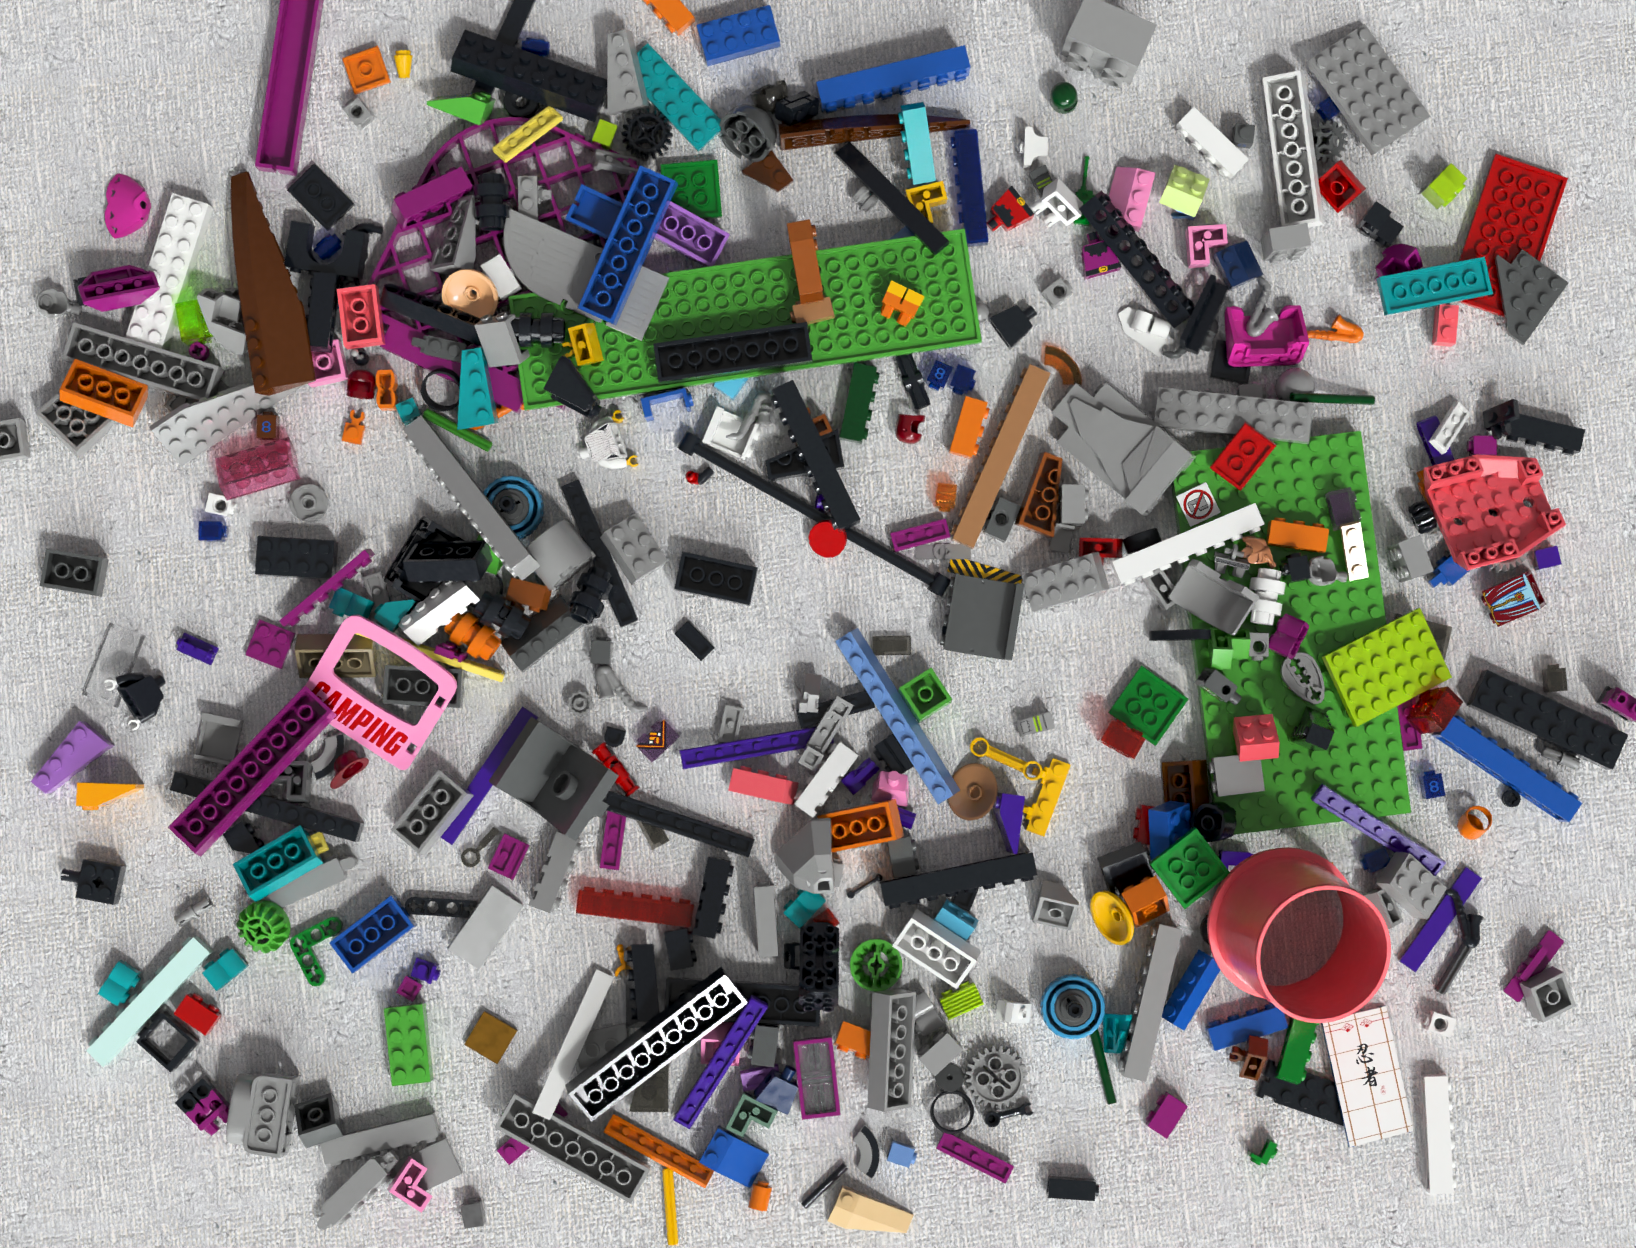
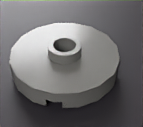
M303 484L293 491L289 500L290 509L293 515L302 521H317L327 512L328 497L319 486ZM312 500V505L308 507L306 502Z

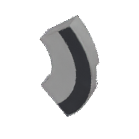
M344 733L325 738L326 744L323 754L317 760L311 762L316 780L330 775L334 771L336 759L345 753L346 738Z
M864 1124L853 1138V1141H855L860 1149V1161L856 1167L872 1179L879 1166L880 1150L875 1135Z

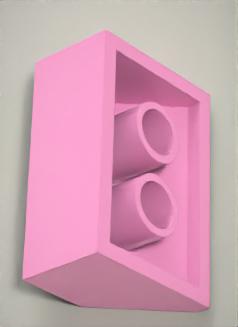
M1116 167L1109 193L1111 203L1122 212L1126 222L1131 224L1135 231L1139 232L1155 172L1140 168Z

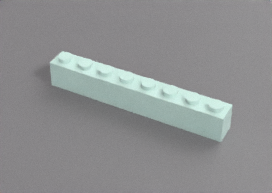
M198 936L188 937L182 943L183 948L179 953L175 951L168 959L170 962L166 966L162 965L155 972L157 976L152 981L149 979L141 987L143 991L139 995L136 993L128 1001L130 1005L116 1013L115 1021L113 1023L108 1022L102 1028L103 1033L99 1038L95 1036L88 1043L90 1047L86 1051L102 1067L108 1065L214 952Z

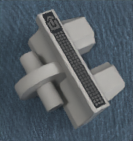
M1236 544L1233 545L1232 549L1225 548V554L1214 553V570L1218 573H1225L1226 567L1229 565L1233 566L1232 575L1242 578L1245 571L1249 570L1250 564L1247 559L1243 558L1244 552L1238 551V545Z

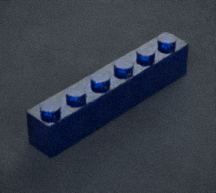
M977 129L954 131L953 137H950L951 149L955 148V156H952L953 167H957L954 181L955 186H959V193H956L957 205H961V212H958L959 224L962 223L963 229H965L967 247L988 245L989 241Z

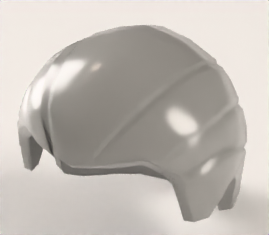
M55 288L42 290L35 300L38 311L46 317L56 318L66 312H71L74 315H81L82 306L69 304L66 294Z
M1316 556L1308 561L1311 578L1308 580L1312 584L1326 586L1334 583L1335 580L1340 582L1347 581V572L1336 571L1335 565L1330 558Z

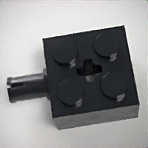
M83 859L81 871L78 872L64 868L61 874L66 875L61 876V881L77 883L75 898L115 905L119 904L126 866L93 859ZM98 879H101V881H104V884H103V885H100V883L98 882Z

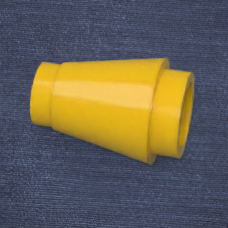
M395 51L394 59L398 78H410L413 58L411 51Z

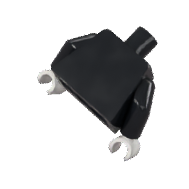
M136 672L117 676L115 680L110 677L104 679L103 683L108 681L113 683L112 686L106 687V690L111 691L115 688V685H118L117 690L133 715L128 717L126 722L127 724L136 722L131 726L132 730H137L140 722L144 723L156 716L160 702L164 698L160 687L166 683L161 675L153 678L152 675Z

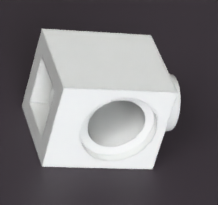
M209 493L205 512L231 518L232 514L236 512L237 503H235L233 498ZM221 501L226 502V508L223 511L218 509V504Z
M1430 1010L1429 1014H1426L1424 1018V1029L1451 1037L1456 1019ZM1441 1018L1442 1026L1435 1028V1020Z

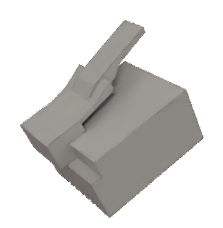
M806 673L804 696H801V690L797 687L794 680V689L800 705L799 712L818 713L821 675Z

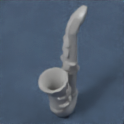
M1262 277L1258 279L1263 290L1246 325L1247 334L1251 337L1260 336L1271 323L1279 320L1277 314L1269 307L1263 313L1271 286Z
M761 391L757 393L738 432L726 435V438L741 440L751 427V423L755 421V416H757L755 423L759 425L772 424L770 420L772 401L771 395L768 392Z
M601 665L596 669L595 679L600 689L599 699L615 697L613 690H615L616 695L621 697L624 705L633 713H641L648 710L647 707L635 705L624 686L614 674L615 672L609 666Z

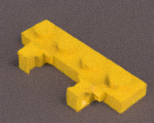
M1052 758L1049 768L1044 766L1040 782L1042 787L1036 803H1033L1031 807L1024 805L1023 813L1027 814L1025 819L1029 820L1026 827L1027 831L1045 836L1070 769V764ZM1033 767L1031 775L1038 776L1040 769Z

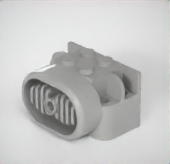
M264 1073L257 1076L239 1074L233 1085L226 1126V1139L228 1143L243 1145L247 1153L275 1158H281L286 1155L290 1149L295 1116L294 1105L297 1103L301 1075L288 1076L281 1073Z

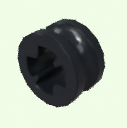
M1507 790L1502 794L1501 799L1505 806L1516 807L1519 805L1521 797L1517 791ZM1510 793H1513L1512 796L1516 797L1512 804H1509L1510 801H1507Z

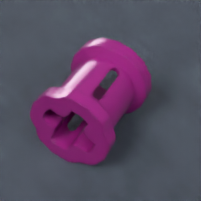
M194 342L189 348V354L194 359L205 361L209 358L210 351L204 344ZM198 348L202 349L200 356L196 354L198 353Z

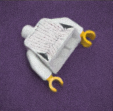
M616 410L613 416L609 415L595 421L589 430V434L584 437L586 446L579 449L583 459L590 457L593 463L598 462L600 466L610 469L624 468L627 465L636 467L638 465H633L630 462L631 458H637L635 455L625 459L628 455L617 423L623 422L624 417L621 419L615 417V415L621 413L620 410Z

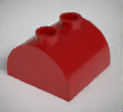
M1342 160L1338 161L1318 179L1320 193L1337 213L1366 189Z

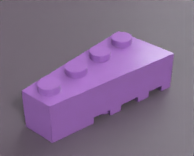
M79 721L30 782L45 794L53 793L115 745L88 723Z

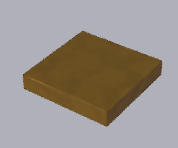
M484 1011L464 1045L498 1064L518 1030Z

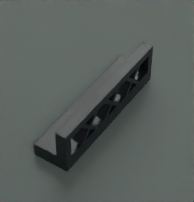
M1210 274L1180 337V348L1196 355L1199 354L1229 290V287L1216 283L1215 275Z

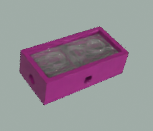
M832 1035L793 1040L802 1120L841 1115Z

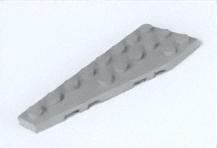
M244 383L220 391L216 396L207 399L206 397L198 399L199 402L190 405L185 403L149 427L179 464L183 466L302 386L266 396L255 393L253 383L248 385Z

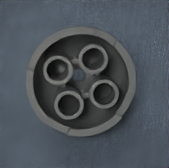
M750 104L736 106L720 122L721 139L724 145L740 159L743 155L747 159L752 160V162H759L770 153L776 143L777 131L772 118L757 106ZM744 134L746 137L738 145L739 150H737L733 141H737ZM756 148H760L758 151L752 153Z

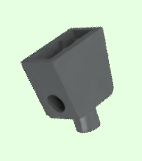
M1205 667L1194 682L1219 701L1226 703L1229 701L1237 705L1242 698L1240 694L1235 692L1238 687L1215 669Z

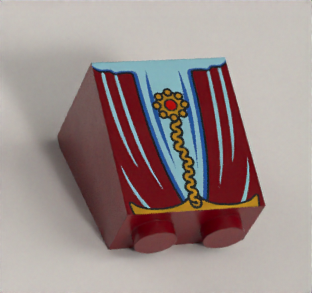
M1531 570L1482 591L1483 595L1481 596L1484 605L1488 606L1491 611L1489 613L1493 624L1496 623L1497 627L1537 611L1546 605Z

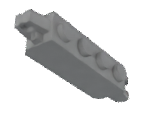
M334 855L323 860L324 864L319 865L261 900L274 902L281 908H284L346 880L348 875L346 871L357 866L358 859L355 856H350L341 860L340 857L334 858Z
M390 1151L384 1156H376L369 1159L322 1205L324 1215L317 1222L318 1228L325 1230L332 1227V1225L345 1224L351 1219L352 1216L350 1214L354 1210L356 1212L365 1205L364 1201L367 1198H372L378 1192L377 1188L380 1185L384 1186L391 1180L390 1175L395 1172L393 1168L400 1160L395 1152Z

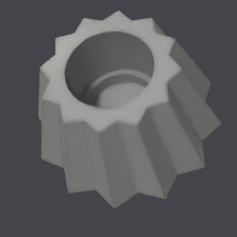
M578 690L577 692H572V695L568 697L566 705L569 707V712H572L574 716L582 717L583 715H588V712L592 710L594 702L586 691L581 692Z

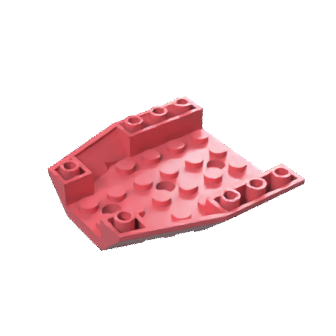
M1476 454L1424 468L1425 495L1455 563L1466 570H1471L1520 557L1566 525L1559 508L1552 510L1539 483L1543 472L1536 458ZM1523 501H1529L1532 507L1525 506ZM1488 510H1495L1497 516L1490 515ZM1453 519H1460L1463 525L1455 524Z

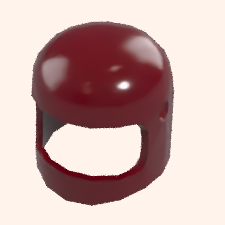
M362 369L352 371L348 377L346 396L359 399H374L376 386L374 374Z
M898 414L895 428L896 438L900 442L907 444L918 443L922 438V434H918V426L920 423L925 422V415Z

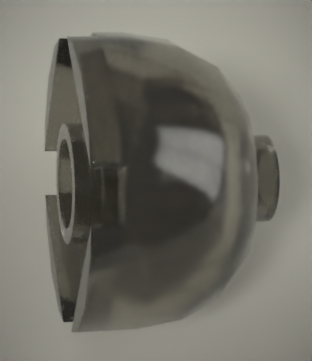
M785 80L776 81V86L768 84L753 91L750 96L754 105L765 112L771 111L772 114H775L776 102L789 97V90Z

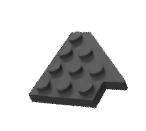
M1522 249L1511 264L1499 255L1494 259L1507 334L1524 345L1569 282Z

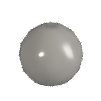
M1300 368L1287 369L1276 380L1275 392L1279 400L1290 401L1289 396L1292 392L1314 393L1315 383L1312 376Z

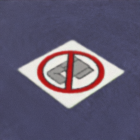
M1206 482L1176 496L1190 526L1220 513Z

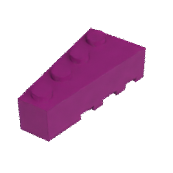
M462 166L457 169L456 167L450 168L445 172L446 174L440 177L436 175L430 178L428 183L424 185L422 183L412 187L411 191L407 193L401 192L395 196L391 212L402 230L408 228L407 223L413 220L417 223L427 215V212L435 213L444 206L443 203L451 204L471 192L473 186Z

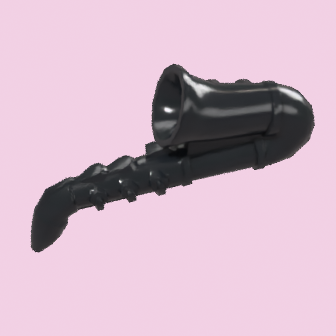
M1446 889L1444 893L1453 898L1462 941L1468 948H1475L1481 939L1480 924L1484 917L1476 914H1467L1466 916L1459 893L1453 889Z

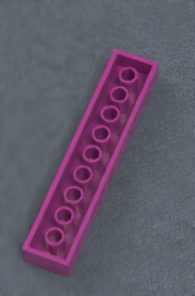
M305 685L168 828L195 854L201 857L322 732L337 714Z

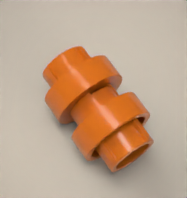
M458 612L452 617V622L444 627V631L450 635L449 640L458 647L463 643L468 646L466 652L475 659L480 656L484 660H489L501 644V639L495 635L496 630L485 625L483 627L477 625L479 618L470 612L467 614H460Z

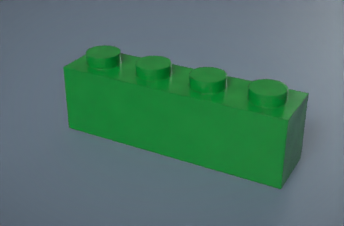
M1290 1017L1289 1028H1287L1275 1078L1294 1084H1300L1301 1081H1304L1307 1073L1305 1065L1306 1062L1310 1061L1312 1051H1309L1310 1046L1316 1040L1317 1033L1315 1028L1320 1023L1304 1022Z

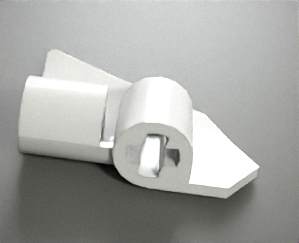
M1130 307L1119 312L1118 316L1124 333L1154 355L1160 357L1165 339L1171 328L1169 321Z

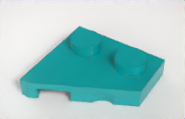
M1111 1013L1104 1015V1053H1122L1132 1021V1015Z

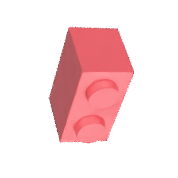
M1443 304L1435 307L1432 345L1451 347L1456 344L1458 305Z

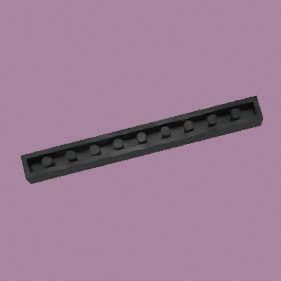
M175 771L170 790L197 797L213 780ZM263 794L245 810L246 812L296 826L301 825L307 829L354 842L360 840L364 823Z

